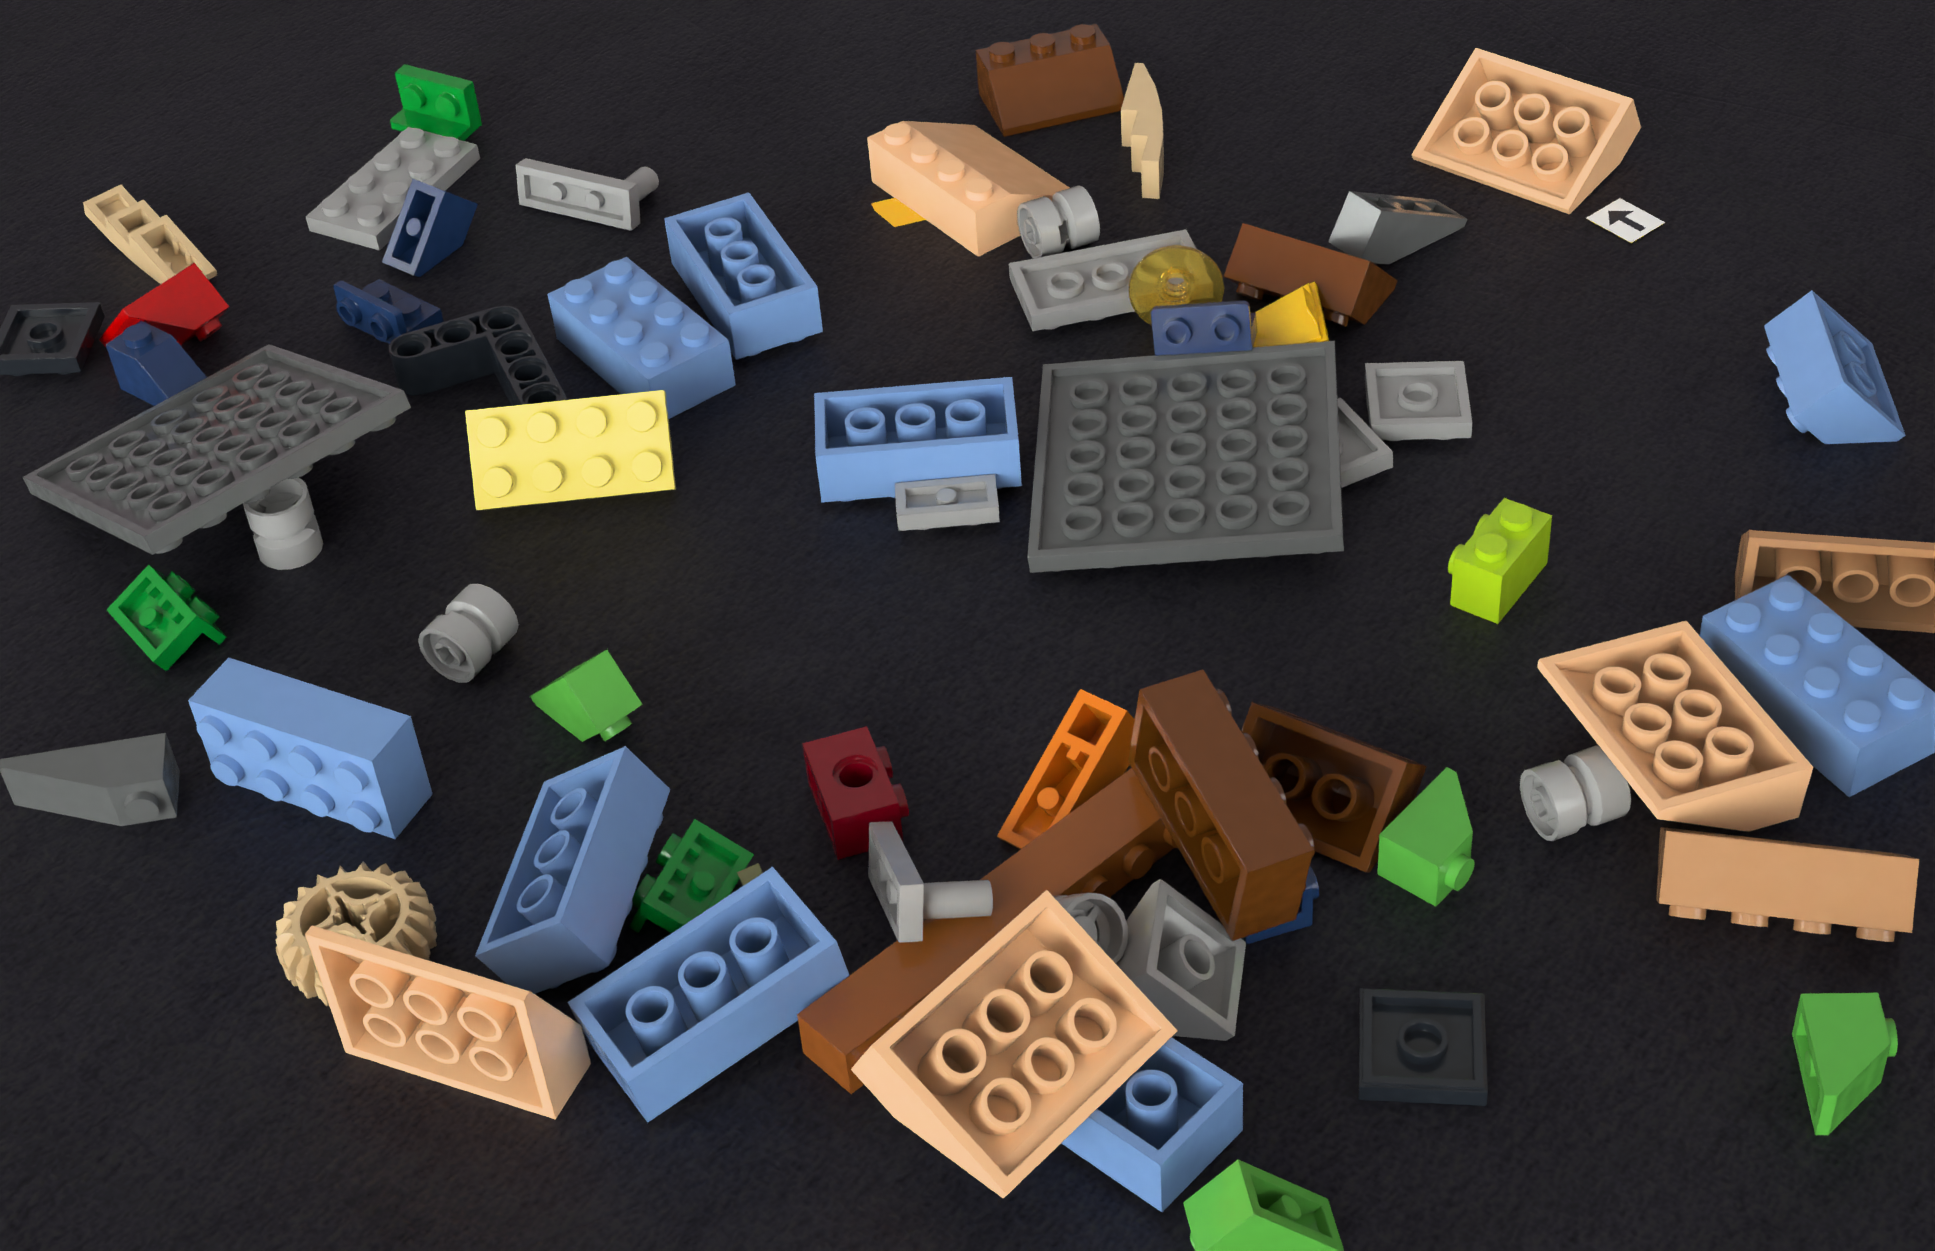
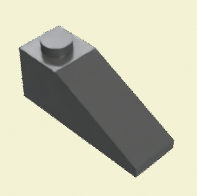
M1349 191L1328 242L1342 250L1345 254L1362 258L1372 263L1391 264L1464 228L1468 219L1434 199Z
M166 733L0 759V773L14 805L117 826L177 817L180 770Z

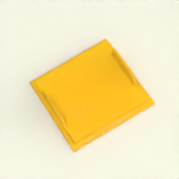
M1315 282L1308 283L1256 311L1257 334L1253 347L1329 341L1318 288Z

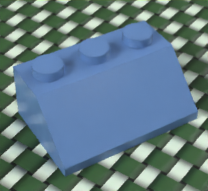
M1811 290L1764 325L1770 343L1766 351L1778 368L1780 376L1776 378V382L1782 393L1787 397L1790 407L1786 409V414L1797 430L1801 433L1811 432L1824 444L1897 442L1906 436L1873 344L1815 292Z

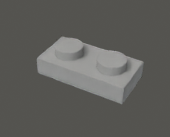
M995 474L895 483L898 531L927 530L930 528L962 525L974 526L1000 522Z

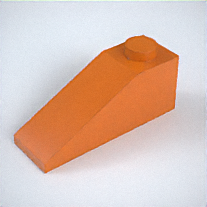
M1080 689L997 837L1021 850L1123 775L1130 764L1128 758L1135 721L1130 713L1121 707Z

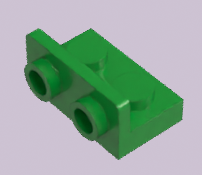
M406 64L395 72L403 109L390 119L392 129L402 132L408 127L419 128L423 131L465 141L482 125L473 81Z
M148 565L107 609L109 614L152 662L165 671L188 650L190 645L202 633L219 645L227 638L215 625L216 620L220 616L199 597L195 596L193 600L190 598L196 591L187 581L174 571H171L166 577L151 565Z
M694 819L683 838L672 833L655 861V863L664 867L658 878L656 879L646 874L637 888L632 901L633 906L638 911L628 928L639 933L648 919L672 934L729 896L739 880L737 872L746 869L754 854Z

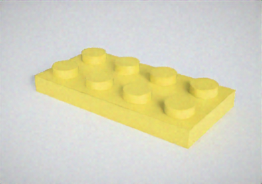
M665 390L465 411L476 510L676 490Z

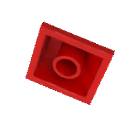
M194 262L123 308L99 340L106 347L107 343L121 335L126 328L143 321L172 335L180 345H183L195 336L201 342L222 327L219 318L226 312L229 305Z

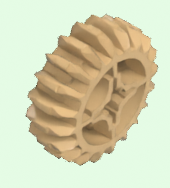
M364 862L361 863L356 871L346 872L340 866L338 874L328 879L317 874L315 887H298L297 901L284 904L283 918L276 921V953L288 980H291L292 985L298 986L307 999L318 996L327 1007L329 1003L305 936L311 925L429 961L430 949L437 946V933L434 923L436 915L433 905L429 904L426 891L421 887L420 882H413L405 870L393 873L386 863L374 871H371Z

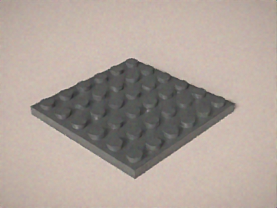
M1335 341L1253 347L1252 350L1153 355L1043 364L1027 555L1030 573L1344 551Z
M268 344L25 475L23 479L32 495L152 555L155 553L160 554L177 548L183 542V537L193 531L219 524L227 517V512L237 506L263 499L270 493V488L281 481L298 478L312 470L313 463L325 456L336 455L349 450L354 446L355 439L369 431H379L395 423L396 416L410 409L411 406L404 390Z

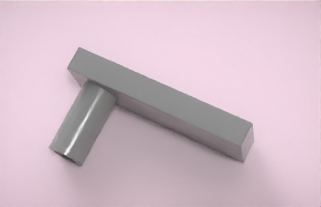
M527 158L516 164L519 205L631 231L641 224L639 201L653 192L659 185L657 174L649 167H641L626 179L621 180Z
M893 822L869 823L868 877L899 943L923 941L924 919L991 916L993 895L989 880L923 883Z

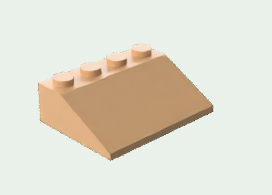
M1475 48L1413 151L1412 158L1424 164L1571 214L1621 163L1641 129V125L1632 98Z
M901 121L891 124L884 130L867 137L872 182L978 257L1021 236L1017 223V210L1021 203L1043 196L1052 201V197L1056 192L1069 188L975 125Z
M1687 621L1539 659L1537 668L1657 819L1749 832L1799 817L1813 766Z
M1046 890L873 1043L851 1070L895 1119L1000 1197L1004 1198L1178 1030Z
M313 925L305 933L346 1053L552 1119L558 1117L591 1065L582 1026L530 991Z

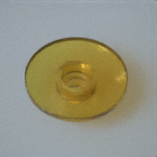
M1166 246L1148 253L1136 264L1129 280V298L1132 307L1139 317L1152 325L1151 311L1155 306L1222 302L1224 294L1223 277L1217 264L1202 251L1188 246ZM1171 278L1184 279L1180 284H1172L1168 280Z

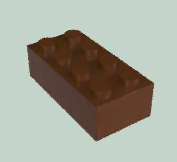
M1203 669L1139 689L1128 762L1230 939L1235 941L1295 920L1302 894L1306 889V879L1311 859L1315 854L1314 842L1308 828L1302 823L1298 824L1288 809L1286 797L1279 781L1274 777L1269 778L1260 763L1258 751L1252 737L1248 733H1242L1233 719L1231 707L1225 693L1221 689L1216 690Z

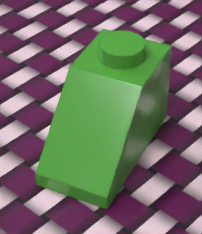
M608 650L572 668L530 696L538 708L582 742L597 734H600L604 741L612 738L632 724L627 715L643 705Z
M1446 767L1379 834L1377 874L1435 907L1453 889L1456 891L1462 889L1468 882L1474 869V860L1471 859L1473 831L1457 772Z
M1878 993L1800 994L1792 1036L1815 1135H1829L1881 1083L1887 1057H1895L1897 1053L1898 1038L1896 1025L1892 1018L1884 1017Z
M1236 1160L1183 1202L1191 1230L1190 1240L1195 1251H1344L1327 1198L1241 1160Z

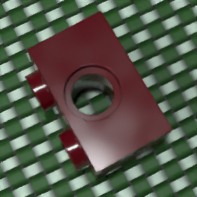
M867 726L802 743L808 784L838 860L869 851L870 822H893L903 842L901 818L909 816L906 796L900 783L891 785L889 779L893 778V771L886 747L884 745L880 747L875 746Z

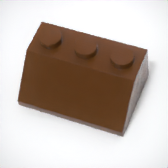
M1097 24L1076 25L1070 30L1052 34L1039 33L1029 39L1010 43L997 42L990 47L976 50L979 95L1004 137L1121 111L1124 96L1110 43Z
M1242 223L1223 276L1238 285L1236 293L1258 301H1262L1265 294L1282 298L1308 283L1315 282L1318 288L1324 320L1341 327H1347L1349 320L1365 325L1394 291L1397 284L1395 278L1371 261Z
M1252 702L1241 732L1248 733L1252 737L1258 751L1259 761L1269 778L1274 777L1281 784L1286 797V805L1298 824L1302 823L1308 828L1314 842L1315 852L1370 873L1378 862L1379 834L1415 799L1427 766L1279 708Z

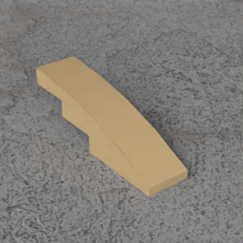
M1135 63L1121 107L1122 146L1131 147L1132 172H1141L1142 198L1160 199L1164 176L1162 108L1156 86L1144 63Z
M118 185L83 202L85 215L121 252L158 283L162 284L194 262L208 280L217 276V271L167 215L159 217L144 199L137 202L122 185Z

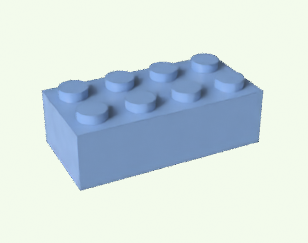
M750 193L664 218L673 266L715 329L729 340L730 351L736 360L746 356L757 355L762 351L789 342H798L805 337L823 332L817 285Z
M628 257L612 261L605 267L580 279L572 280L565 286L548 293L557 339L620 394L665 390L668 419L736 385L729 340Z
M1012 377L814 393L815 456L821 502H848L858 499L882 497L896 498L895 483L995 474L997 489L1022 486Z
M1786 575L1702 616L1700 637L1810 764L1848 797L1935 753V692L1791 576Z
M229 657L188 700L197 724V731L202 738L211 764V771L215 778L226 785H238L261 793L270 800H282L305 808L317 816H328L352 824L363 832H375L393 839L398 837L432 796L411 716Z
M626 746L544 781L475 955L508 985L536 994L549 988H557L567 981L588 973L599 972L609 966L616 955V944L625 918L632 909V898L640 875L647 866V855L655 832L662 823V812L670 792V788Z
M771 867L570 1000L568 1004L577 1022L582 1026L588 1043L645 1120L650 1122L798 1021L797 1014L850 975L837 941L778 872Z
M1171 1037L1061 1144L1157 1210L1163 1212L1243 1131V1083Z

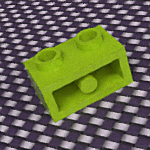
M1504 498L1490 515L1484 514L1480 518L1472 537L1465 545L1459 544L1450 557L1448 564V573L1452 574L1450 605L1499 624L1548 562L1552 515Z

